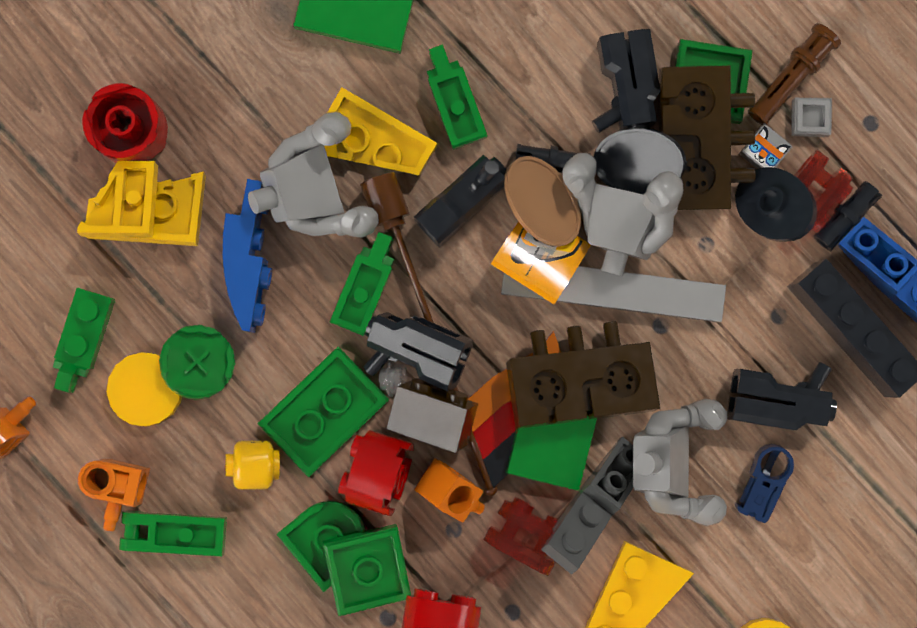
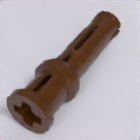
M819 23L812 27V34L800 48H794L791 52V62L770 84L768 89L757 100L755 106L749 108L748 114L751 118L761 125L764 123L767 125L768 121L785 101L789 99L808 74L813 75L821 69L820 63L832 49L836 50L841 45V40L831 29Z

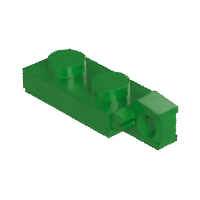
M443 44L429 49L434 69L427 71L428 83L452 149L455 150L486 139L488 135L463 66L460 67L458 60L449 63Z
M378 232L372 249L363 246L361 253L357 254L330 323L365 336L367 325L374 316L393 270L392 265L395 259L387 256L394 240L393 237Z
M76 288L54 356L53 368L59 369L54 385L55 389L74 393L79 376L87 377L89 370L94 369L114 307V298Z

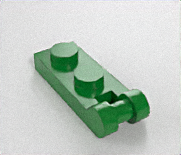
M122 511L121 523L125 524L124 537L120 538L119 550L221 557L225 554L227 517ZM140 525H148V539L139 538Z

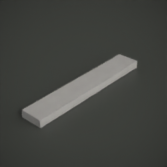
M578 266L556 302L722 322L726 285L624 272L621 277L603 272L601 269ZM503 274L502 295L546 300L507 274Z

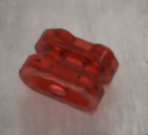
M818 149L807 158L794 174L807 187L813 181L822 186L814 196L817 206V217L811 230L815 233H818L829 221L831 216L827 212L835 202L841 204L854 188L849 184L853 177L842 168L836 170L832 175L824 169L829 158Z
M514 497L512 502L505 499L498 511L499 515L507 519L501 530L490 526L483 540L530 568L549 576L556 561L547 556L541 549L554 530L552 528L558 519L547 515L545 520L532 513L535 507L518 497ZM520 527L539 537L534 548L515 538Z

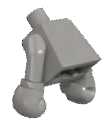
M339 112L326 113L314 124L307 126L305 131L284 139L269 157L268 168L260 172L264 188L248 193V201L252 211L258 214L271 210L276 223L285 221L290 230L310 236L337 234L338 236L365 237L372 234L379 223L377 212L368 206H358L344 213L325 150V146L338 144L351 133V123L348 117Z
M577 153L565 163L563 181L578 200L585 232L588 236V243L607 250L601 271L622 277L628 256L648 260L652 253H655L672 237L674 215L678 211V205L684 191L682 180L672 171L662 172L650 182L644 195L599 185L594 180L596 174V160L588 153Z
M702 399L690 405H683L681 409L658 411L650 417L645 429L635 434L633 439V488L635 491L644 493L645 499L653 511L661 514L678 515L683 519H689L704 526L718 524L725 517L727 505L721 497L717 495H703L698 498H687L689 497V427L699 426L706 430L721 429L727 421V411L718 401Z

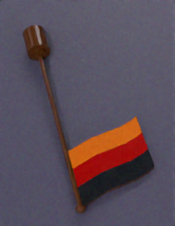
M389 172L366 180L360 186L368 207L373 208L378 214L379 223L377 227L383 225L385 231H393L424 319L433 322L399 228L406 224L404 217L410 215L396 174L395 172ZM553 331L546 339L548 354L561 353ZM533 352L525 357L533 356ZM507 368L491 377L468 398L470 401L479 403L469 442L486 486V490L483 492L487 496L495 495L498 491L496 485L508 475L506 468L516 432Z

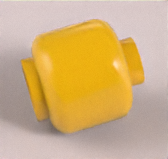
M238 441L234 446L233 454L225 455V477H233V484L237 489H268L272 485L273 480H279V450H273V446L269 441Z

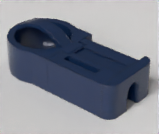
M768 444L756 452L749 471L753 477L750 476L739 500L741 504L735 502V507L741 514L750 515L762 523L768 522L782 490L794 469L793 458L786 449L780 445ZM771 451V453H770V455H769V457H768V459H767V461H766V464H765V466H764L763 473H762V471H761V469H762V468H761L762 458L764 457L765 454H767V453H769V452ZM780 452H783L787 460L785 470L778 476L770 477Z

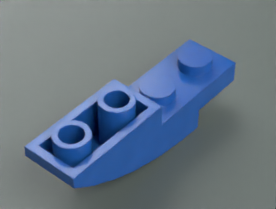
M247 179L241 215L225 214L222 255L228 296L234 314L243 331L255 333L256 326H262L265 317L266 305L261 304L263 289L269 290L272 279V268L268 267V261L263 257L255 256V251H261L264 242L265 231L260 228L262 214L267 215L269 210L258 214L252 211L248 201V193L264 187L262 181Z
M863 217L840 241L838 246L881 292L917 323V259Z

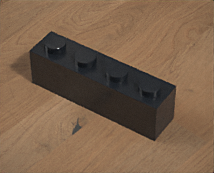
M827 259L813 263L787 286L884 397L900 398L917 383V360Z

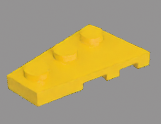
M341 87L327 112H339L348 117L351 123V133L345 140L338 144L325 146L327 156L421 175L438 146L437 142Z
M204 171L191 174V177L176 181L169 179L157 182L153 237L86 238L198 246L206 181ZM95 198L88 199L86 220L96 205L93 202Z
M624 541L585 628H645L694 573Z

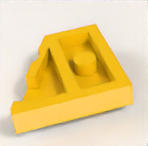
M117 161L108 176L107 184L100 189L93 201L96 205L85 223L80 222L77 227V233L82 237H153L158 165L155 161Z

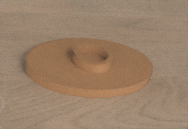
M524 156L513 161L506 170L504 186L510 208L519 223L530 235L544 244L559 247L571 243L579 233L581 216L577 200L565 185L562 175L550 164L536 157Z

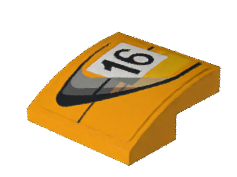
M518 221L491 262V265L547 301L555 304L591 245L577 236L567 245L559 247L550 246L530 235Z

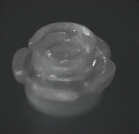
M389 361L388 368H381L379 383L381 390H386L387 395L393 397L395 396L397 386L407 382V369L404 364H395L394 361Z

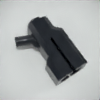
M650 29L628 31V39H625L624 32L599 37L597 49L601 72L611 79L614 98L611 101V109L592 120V124L598 133L619 122L620 131L630 128L650 129L657 122L654 100L661 92Z
M482 155L442 193L432 199L414 216L416 224L440 248L505 188L504 179L507 169L497 158L493 157L489 160L486 156Z
M386 312L373 316L367 325L365 335L368 337L367 346L377 350V352L363 367L367 373L375 376L388 360L394 362L399 360L415 367L419 379L449 391L456 388L460 381L465 364L460 363L459 360L465 362L468 360L474 340L417 315L402 319Z
M819 362L808 381L798 382L795 386L778 384L770 373L734 369L730 388L731 393L786 401L787 405L729 396L727 419L789 430H798L806 423L828 426L829 421H833L836 416L837 401L833 399L832 392L820 391L832 368Z

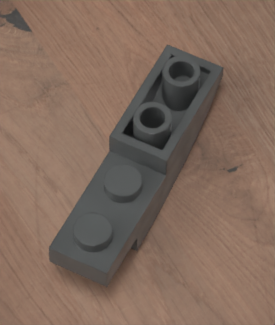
M621 437L583 484L552 528L554 530L541 549L571 575L580 568L612 515L620 510L633 489V445L624 437Z

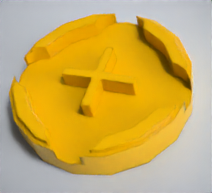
M140 352L129 355L115 365L108 377L106 393L110 407L120 419L131 425L151 426L161 423L175 413L182 401V397L169 389L161 376L159 354Z

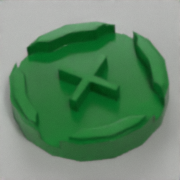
M193 325L181 328L168 338L162 347L159 364L161 376L169 389L180 397L199 400L210 398L224 389L232 378L235 359L233 348L220 332L211 327Z

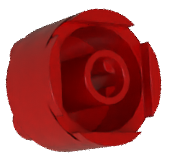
M116 83L99 89L92 96V101L87 110L84 111L82 125L88 142L97 151L115 163L117 161H150L163 151L166 146L168 133L167 120L161 107L148 94L132 85ZM129 119L131 123L128 125V129L122 131L121 129L126 126L125 120Z
M371 430L367 431L364 436L357 434L350 450V457H354L350 472H344L338 493L345 495L346 502L392 516L396 509L389 506L393 498L401 499L412 459L405 458L406 451H414V444Z
M416 588L414 589V596L406 595L402 628H479L482 607L476 606V599L474 597L452 594L451 601L439 600V593L436 591Z

